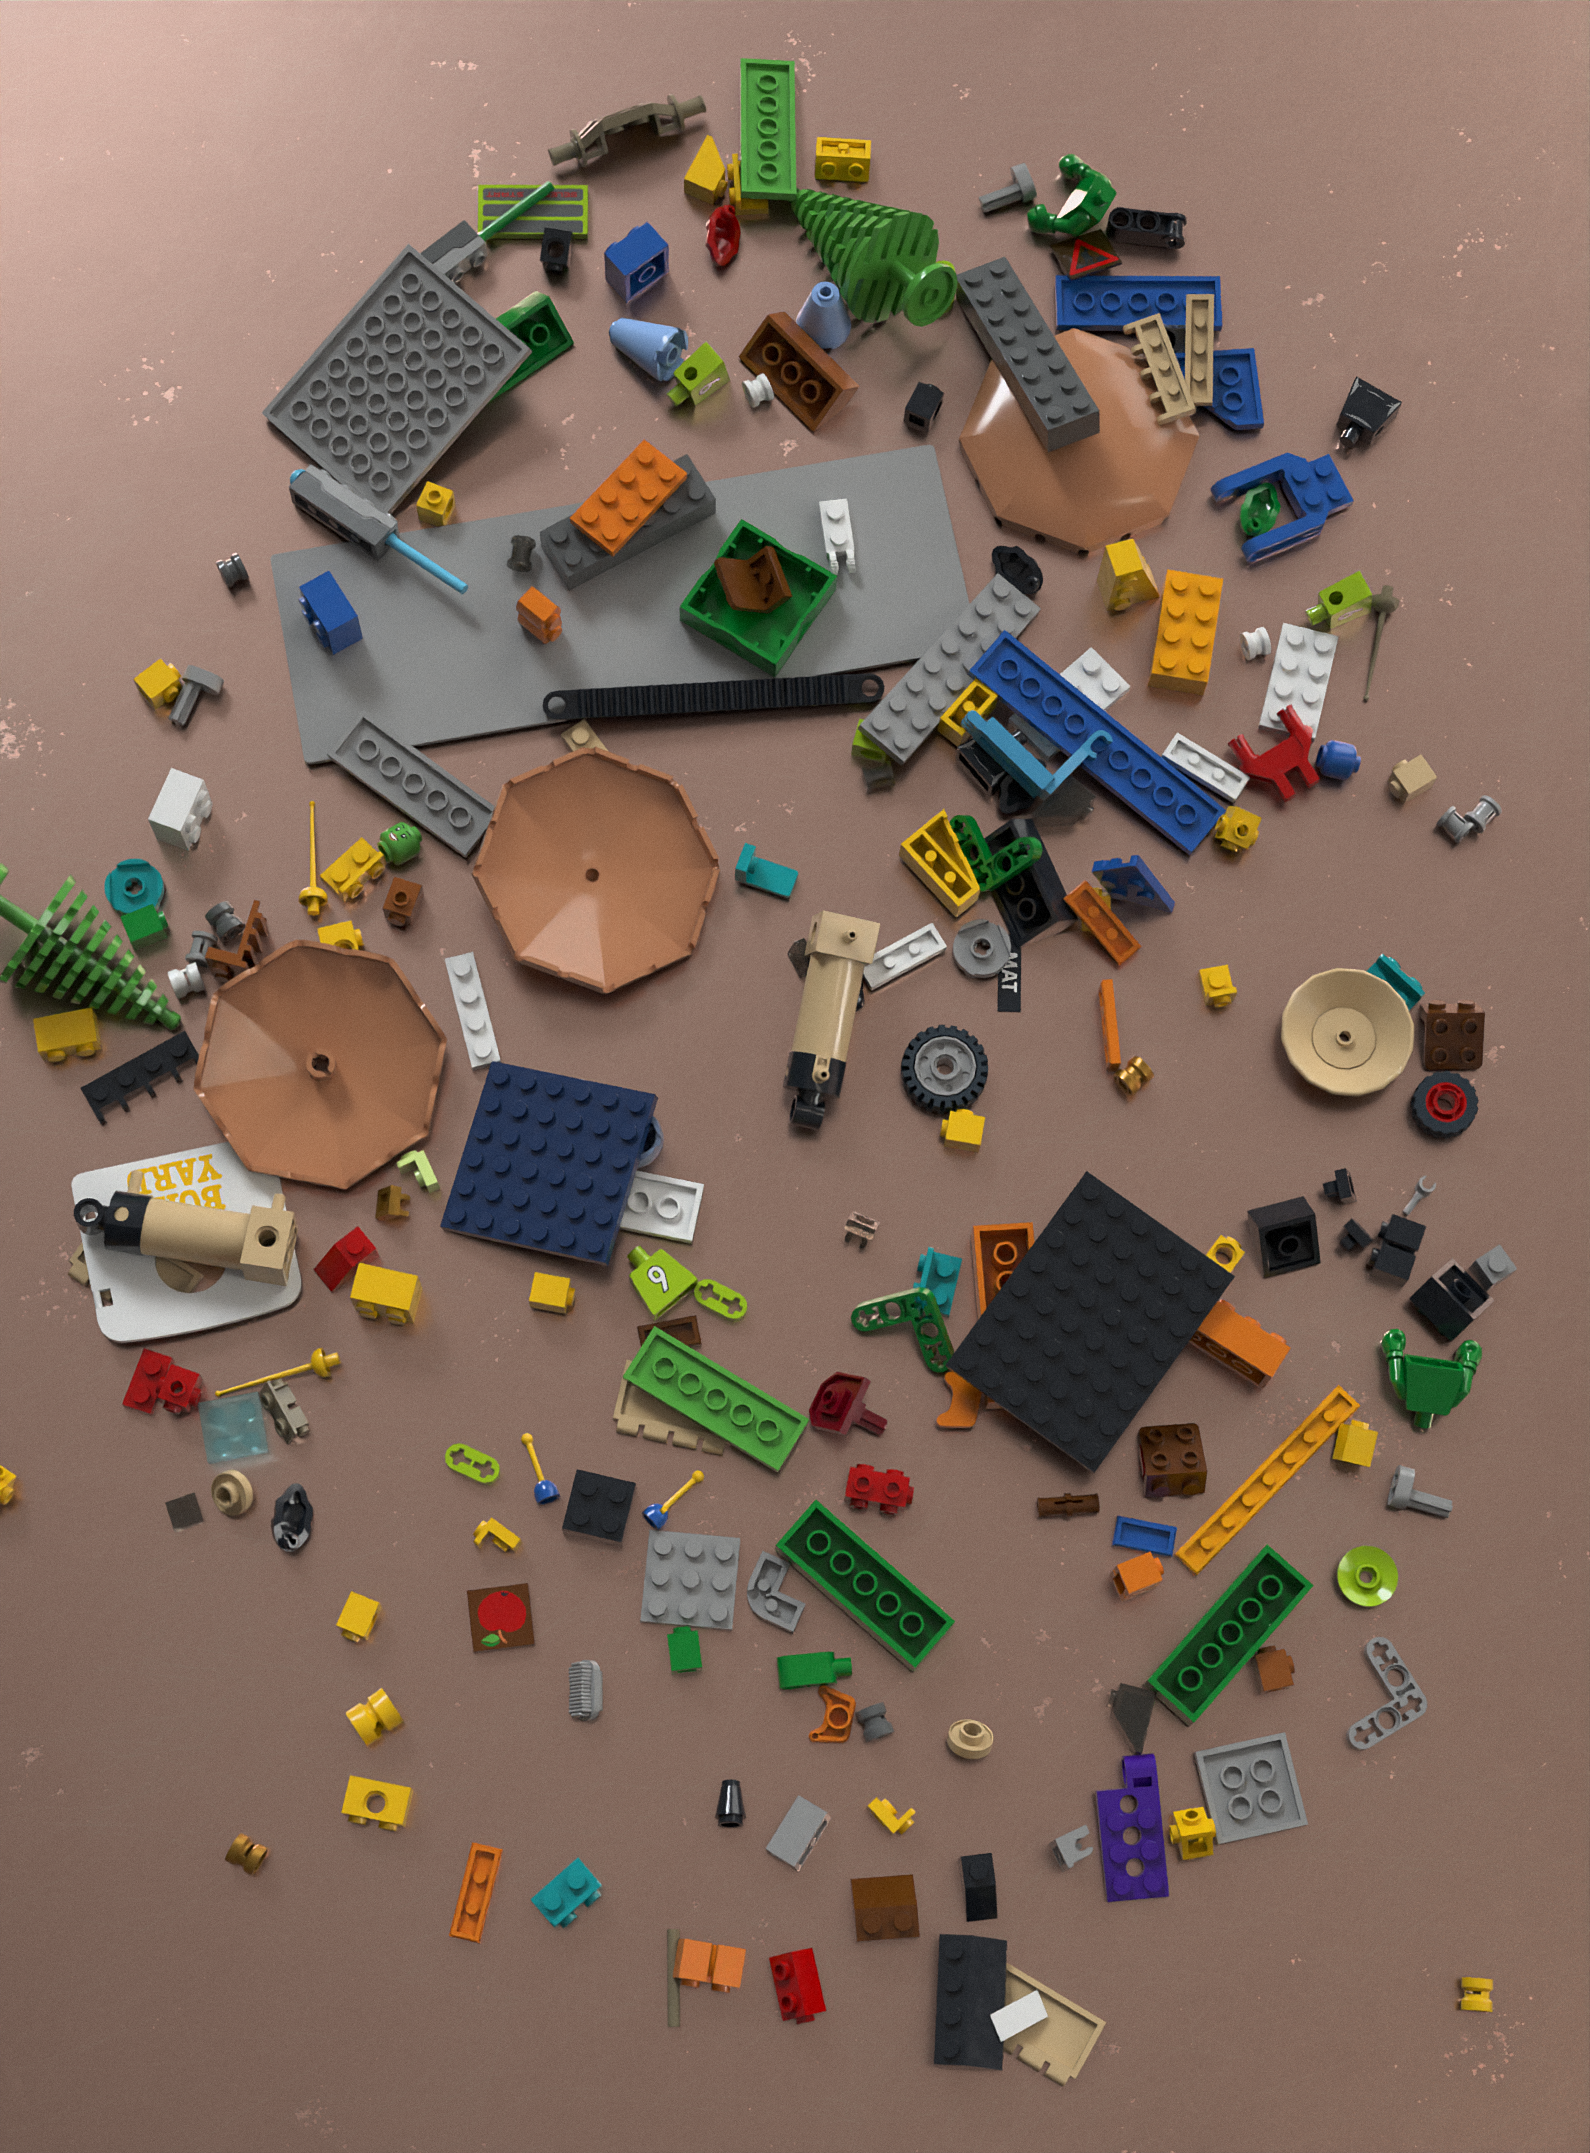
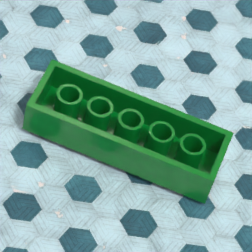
M817 1500L809 1506L775 1545V1551L912 1672L915 1671L955 1623V1620Z
M1267 1544L1143 1685L1182 1721L1191 1726L1314 1585Z

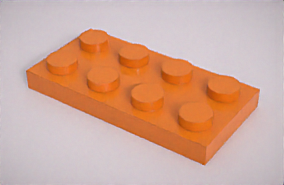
M644 439L570 517V523L614 557L687 479V472Z

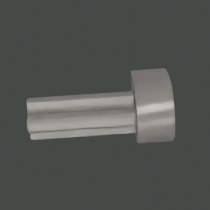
M1025 163L1010 168L1013 185L979 197L984 213L1018 200L1025 203L1037 198L1034 182Z
M188 665L182 677L185 683L168 719L178 725H185L200 690L218 695L224 683L221 677L199 667Z
M1398 1465L1392 1478L1388 1505L1403 1510L1408 1506L1448 1518L1453 1507L1452 1501L1412 1489L1415 1469Z

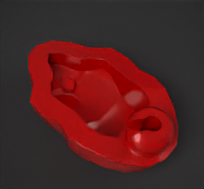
M729 204L716 208L709 216L706 224L705 246L709 250L711 260L716 266H725L739 250L741 228L735 216L736 211Z

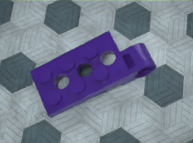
M1154 1753L1122 1756V1774L1126 1788L1095 1791L1106 1901L1115 1902L1169 1897ZM1126 1795H1133L1137 1801L1135 1810L1130 1813L1123 1812L1120 1807V1801ZM1131 1826L1136 1827L1140 1832V1838L1135 1844H1127L1123 1839L1125 1829ZM1133 1858H1138L1143 1863V1870L1137 1876L1129 1875L1126 1870L1127 1862Z

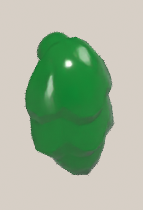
M1262 483L1258 487L1248 490L1245 496V501L1239 511V522L1243 532L1248 536L1256 537L1264 534L1276 523V517L1280 512L1281 505L1277 498V491L1271 483Z

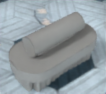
M582 1660L581 1662L571 1663L572 1667H569V1686H571L569 1688V1714H571V1717L579 1718L582 1721H593L598 1716L599 1711H603V1672L600 1671L598 1663L594 1660Z

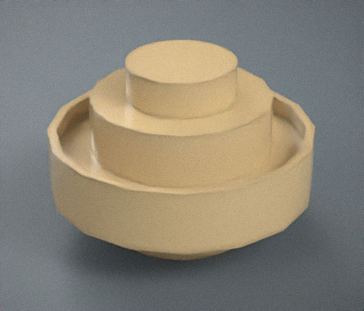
M224 1471L218 1474L211 1484L213 1501L224 1514L238 1515L245 1512L251 1506L253 1491L250 1482L239 1471Z
M970 1719L960 1720L950 1726L947 1743L949 1748L957 1755L967 1759H979L987 1756L991 1751L994 1737L992 1731L981 1722Z

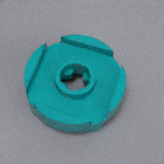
M127 859L117 864V868L111 874L109 872L105 879L104 890L108 902L116 913L126 915L151 904L158 910L164 896V882L159 871L151 866L149 862L142 859ZM132 882H137L142 887L137 894L127 891V888L132 887Z

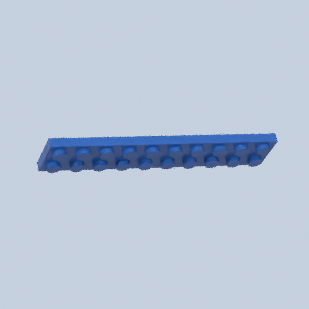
M1006 630L1000 634L969 670L968 675L974 680L975 678L995 692L998 695V700L1069 758L1094 732L1098 730L1108 732L1113 742L1105 744L1102 739H1096L1090 747L1096 753L1097 758L1094 761L1085 758L1079 766L1188 855L1193 852L1217 823L1219 817L1226 812L1221 805Z

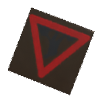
M1101 229L1050 245L1059 261L1064 275H1068L1071 281L1122 265L1121 259Z

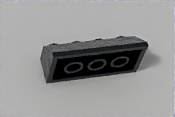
M1011 819L984 838L992 856L1021 837H1035L1042 845V855L1037 862L996 890L991 891L1017 949L1056 935L1079 920L1063 899L1067 896V893L1033 819ZM974 845L972 847V850L977 859L979 856V850L977 846ZM1027 845L1028 849L1024 851L1022 854L1018 855H1028L1027 851L1030 849V846ZM1007 856L1002 861V867L1006 872L1011 868V860Z
M940 1934L934 2065L943 2069L1003 2071L1004 2041H1000L990 2015L1006 2005L1007 1940L974 1935Z

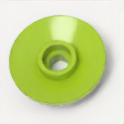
M1359 1546L1347 1552L1341 1559L1337 1569V1581L1340 1590L1351 1602L1364 1607H1373L1386 1602L1393 1595L1398 1584V1571L1393 1559L1382 1549L1374 1546ZM1366 1572L1370 1575L1371 1580L1369 1583H1364L1361 1580V1573Z

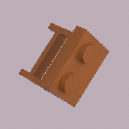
M254 900L237 954L208 947L205 959L216 980L227 983L237 975L258 964L255 956L256 952L262 953L264 949L261 936L267 937L269 933L266 926L267 919L263 917L262 913L258 912L260 901Z

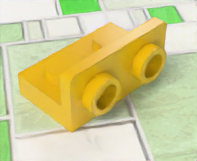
M817 137L814 177L826 180L868 182L871 140Z
M738 153L732 154V163L727 164L728 181L733 180V188H729L730 205H735L736 215L768 214V199L741 198L740 161H738Z
M361 837L320 874V879L345 903L350 897L352 899L357 897L363 891L364 884L371 878L376 879L383 873L387 864L385 855L381 851L377 852Z

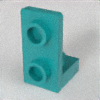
M747 843L744 844L735 868L736 881L785 898L791 896L798 877V871L756 857V846Z

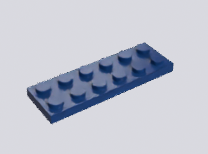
M1056 275V330L1075 328L1082 331H1123L1125 325L1160 313L1163 324L1186 325V294H1214V331H1221L1220 276H1085L1071 281L1068 275Z

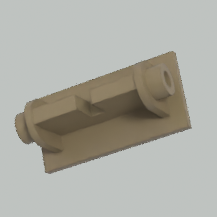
M281 1378L272 1383L267 1381L259 1392L261 1404L273 1417L277 1434L284 1438L286 1444H290L296 1434L300 1437L309 1432L307 1427L309 1422L300 1406L289 1410L288 1406L294 1404L296 1399L287 1382H283Z

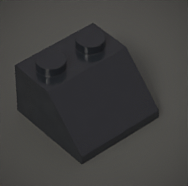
M1304 1196L1247 1211L1250 1236L1264 1278L1321 1263L1316 1215Z
M1453 1258L1433 1274L1409 1298L1414 1303L1416 1310L1425 1315L1435 1325L1437 1331L1451 1342L1495 1301Z

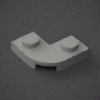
M762 1551L748 1582L747 1598L753 1612L761 1619L793 1633L806 1604L779 1592L790 1563Z

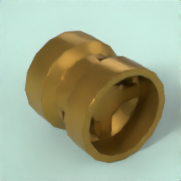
M1133 1056L1127 1062V1067L1119 1069L1113 1074L1115 1083L1130 1097H1133L1139 1091L1142 1083H1148L1154 1078L1151 1068L1138 1056Z
M240 1833L228 1850L225 1861L232 1865L238 1864L242 1866L245 1873L253 1876L264 1861L268 1848L261 1844H253L250 1841V1837Z

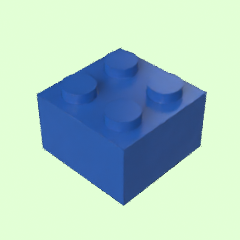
M648 221L640 227H634L630 230L627 237L620 242L612 243L604 252L605 280L627 303L669 272V246Z
M329 570L299 586L301 598L298 601L303 609L301 612L309 626L314 625L317 631L315 634L323 648L328 646L334 655L363 639L358 615Z

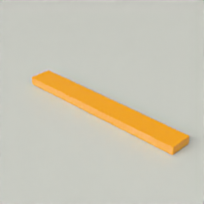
M1338 1385L1174 1556L1196 1577L1339 1429L1340 1423L1344 1424L1361 1405Z

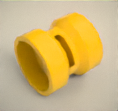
M1461 1977V1988L1464 1990V1998L1461 1999V2010L1493 2012V2002L1490 2000V1992L1493 1990V1979Z

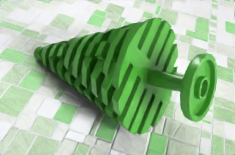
M796 187L795 201H788L791 203L792 212L798 218L801 227L807 231L808 239L817 251L822 263L826 265L828 273L839 288L843 299L847 302L849 309L859 320L862 318L866 323H874L875 320L878 323L887 320L890 311L895 316L903 310L905 318L914 326L923 327L933 323L943 315L955 296L958 281L956 273L951 267L946 264L936 263L939 247L938 229H932L934 221L928 215L854 200L848 197L842 198L838 195H829L821 191L815 192L811 189L800 190Z
M0 863V886L9 873L8 868ZM71 874L39 920L0 895V916L28 934L1 973L0 983L6 984L37 940L43 946L15 987L22 989L26 987L52 949L59 955L34 991L44 993L62 965L68 960L74 965L52 997L61 999L81 970H83L88 976L70 1002L80 1004L93 984L98 980L103 986L90 1003V1008L98 1010L113 989L119 994L107 1010L108 1013L116 1015L125 1001L129 1000L133 1005L126 1014V1018L134 1020L143 1008L149 1012L143 1023L153 1025L157 1019L170 1030H174L179 1026L181 1016L165 1007L169 1000L164 994L160 996L157 1002L150 999L157 988L152 979L143 991L136 988L146 972L141 964L136 968L128 981L121 978L123 972L134 958L129 949L113 971L106 967L123 942L118 934L98 961L91 957L111 928V925L106 920L101 924L83 951L76 947L99 913L94 905L68 941L61 937L88 897L83 889L56 928L52 930L46 926L77 882Z

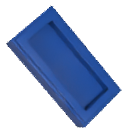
M1117 1515L1111 1547L1141 1553L1151 1551L1152 1555L1172 1558L1177 1527Z

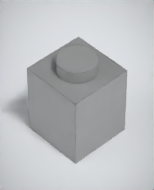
M1499 1244L1476 1259L1469 1267V1270L1487 1292L1510 1277L1517 1268Z

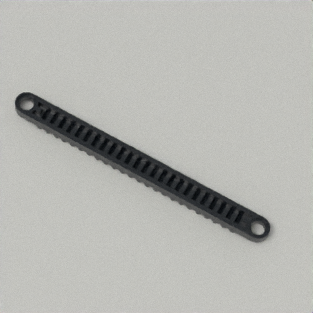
M867 673L558 690L550 692L545 696L542 708L550 719L570 720L857 704L877 701L882 697L885 686L879 676ZM866 680H872L877 684L878 690L874 696H867L863 693L862 685ZM554 697L561 698L565 703L564 711L559 714L551 712L548 707L549 701Z

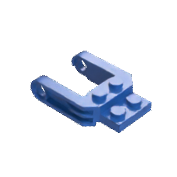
M1287 452L1225 477L1212 485L1210 491L1217 503L1235 495L1239 497L1247 494L1248 490L1254 489L1262 483H1274L1281 480V487L1298 517L1296 521L1256 536L1244 543L1241 551L1247 562L1260 560L1320 535L1328 515L1352 506L1354 500L1329 454L1307 462L1305 458Z

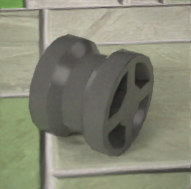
M237 553L232 554L229 560L216 562L218 570L228 588L234 586L235 581H244L249 578L244 564Z

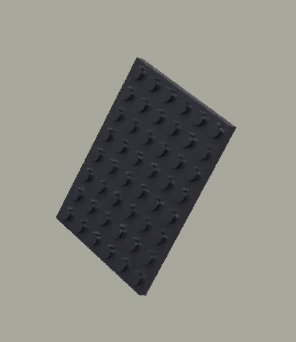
M1086 1171L945 1366L1094 1474L1235 1276Z

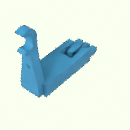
M971 710L961 721L962 727L1033 798L1038 795L1043 801L1085 758L1091 761L1097 758L1096 753L1090 747L1096 739H1102L1105 744L1113 742L1108 732L1103 730L1094 732L1052 775L993 716L986 722L976 711Z

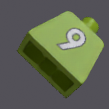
M705 342L674 371L673 375L677 385L669 390L666 395L676 407L687 397L694 405H698L730 381L724 361Z
M1357 571L1318 593V605L1305 610V613L1312 626L1326 620L1330 629L1371 613L1372 593L1361 572Z
M639 1245L627 1255V1258L636 1267L629 1274V1281L654 1321L691 1292L698 1283L695 1275L662 1249H659L650 1257Z

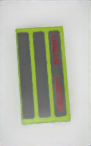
M478 185V233L542 185ZM553 185L554 191L491 238L543 239L544 228L546 227L571 231L574 234V239H588V185Z

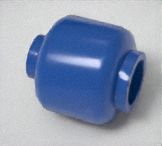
M1330 740L1326 745H1321L1316 758V766L1320 767L1322 775L1341 780H1347L1352 772L1357 773L1361 762V757L1357 756L1354 745L1336 740Z

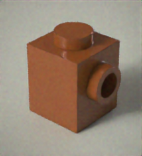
M397 877L393 878L383 905L384 916L388 918L387 920L390 923L398 926H404V923L413 926L424 896L422 885Z
M1275 1645L1257 1650L1258 1654L1251 1658L1259 1695L1292 1687L1294 1683L1291 1674L1295 1673V1667L1291 1655L1287 1656L1285 1649L1276 1650Z

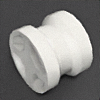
M765 374L758 375L756 380L742 382L744 394L752 408L759 406L763 400L770 401L774 399L772 387Z
M1264 627L1257 628L1253 633H1240L1241 648L1247 660L1254 659L1258 654L1268 655L1271 653L1270 639Z

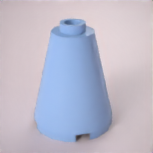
M820 282L815 285L800 309L796 323L822 349H836L846 341L850 334V316L838 288L833 283Z
M620 318L613 322L609 329L611 343L656 380H671L674 377V371L684 361L680 356L683 349L686 351L688 349V335L686 331L678 327Z

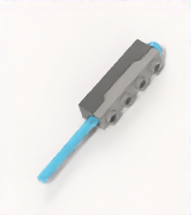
M310 465L306 470L298 469L291 474L289 491L292 503L377 561L392 547L460 594H464L467 591L468 585L400 540L398 523L389 513L384 514L376 509L370 500L366 498L361 499L354 494L348 485H341L333 480L327 471L319 470Z

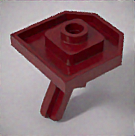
M842 1372L834 1373L821 1383L809 1408L811 1425L818 1430L845 1436L850 1425L858 1424L877 1435H881L885 1431L888 1421L866 1409V1404L862 1402L871 1381L866 1377Z

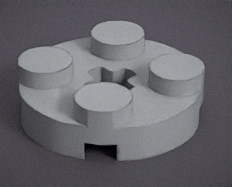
M977 919L964 924L960 928L953 943V957L957 966L968 977H991L1002 971L1008 964L1011 942L1003 927L990 923L989 920ZM978 942H982L983 946L988 945L990 947L985 955L974 951L977 949Z

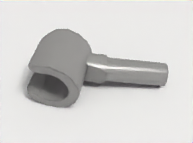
M1427 1176L1420 1178L1415 1185L1416 1193L1403 1210V1213L1409 1216L1422 1198L1429 1197L1435 1190L1436 1183L1430 1189L1423 1187L1422 1182Z

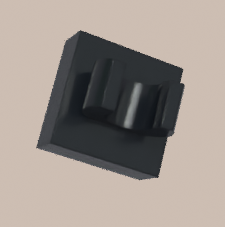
M1346 1168L1334 1171L1336 1181L1323 1183L1324 1193L1328 1198L1340 1196V1199L1345 1204L1357 1202L1352 1176Z
M1352 1218L1343 1226L1349 1234L1339 1244L1349 1252L1357 1243L1363 1248H1367L1374 1239Z

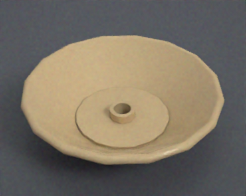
M1335 968L1311 976L1293 991L1282 1014L1281 1040L1290 1064L1308 1083L1332 1095L1359 1097L1384 1089L1403 1072L1413 1052L1414 1023L1405 1000L1387 981L1364 970ZM1340 1034H1345V1035H1347L1348 1038H1349V1041H1347V1042L1342 1041V1040L1340 1039L1339 1035H1340Z

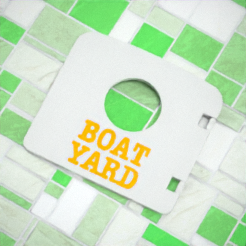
M229 1142L80 1173L73 1178L71 1185L75 1206L80 1200L85 1198H93L102 1205L109 1206L115 1191L127 1192L131 1173L133 1170H138L143 1173L139 1192L141 1194L153 1195V1198L247 1214H250L252 1205L271 1208L274 1195L277 1193L283 1194L279 1177L248 1171ZM85 1216L83 1218V1220L86 1222H91L96 1219L93 1218L86 1220ZM80 1230L97 1321L102 1334L109 1340L117 1343L177 1336L239 1322L288 1307L298 1298L301 1292V1276L295 1248L287 1286L245 1280L242 1270L226 1268L221 1278L210 1288L196 1293H183L170 1288L162 1281L156 1269V1256L144 1254L141 1256L106 1250L103 1232L97 1235H87ZM110 1290L113 1305L103 1307L100 1292Z

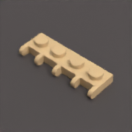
M1160 313L1125 325L1123 327L1124 334L1127 335L1135 332L1140 343L1131 348L1132 355L1144 354L1149 367L1140 372L1141 379L1152 377L1158 391L1149 395L1150 403L1161 401L1166 412L1157 417L1158 424L1163 425L1195 414L1196 408Z

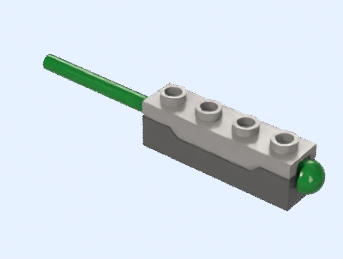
M547 181L479 233L463 220L420 254L452 282L457 283L469 269L477 267L484 262L488 256L486 241L554 191L555 188L550 181Z

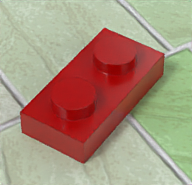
M144 1348L122 1405L152 1416L158 1402V1393L155 1392L161 1376L166 1377L174 1359Z

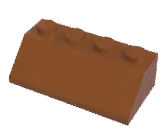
M785 311L768 314L738 356L757 376L762 373L765 374L773 392L813 432L817 431L840 412L860 387Z

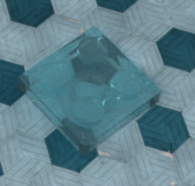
M259 1392L198 1403L208 1464L269 1453Z

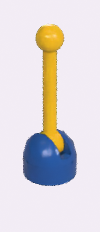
M525 1433L521 1437V1442L527 1447L539 1480L534 1488L537 1505L549 1504L560 1498L558 1488L553 1482L544 1479L532 1445L533 1437L531 1434Z
M699 1470L694 1471L692 1478L664 1505L654 1503L648 1506L642 1512V1516L655 1530H659L665 1525L668 1520L667 1509L696 1482L699 1483L704 1479L703 1472Z

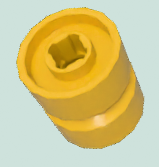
M382 1688L367 1697V1704L359 1703L345 1712L367 1746L382 1737V1730L391 1731L404 1722Z

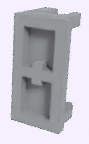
M798 1795L767 1845L766 1850L799 1872L832 1818L826 1811Z
M1086 1825L1049 1843L1062 1872L1069 1870L1074 1866V1863L1092 1853L1093 1847H1087L1084 1851H1080L1082 1845L1077 1843L1090 1833Z

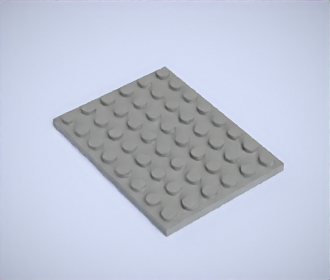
M408 243L264 409L262 414L337 481L348 485L354 494L361 499L366 498L370 500L376 509L382 513H389L391 515L527 359L532 350Z

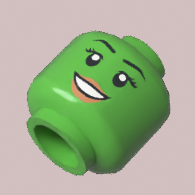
M400 822L380 834V842L377 843L379 851L385 855L386 862L400 865L420 853L422 836L415 826L410 827L408 824Z

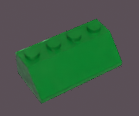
M535 291L496 318V320L528 346L532 353L490 401L574 344L549 296Z

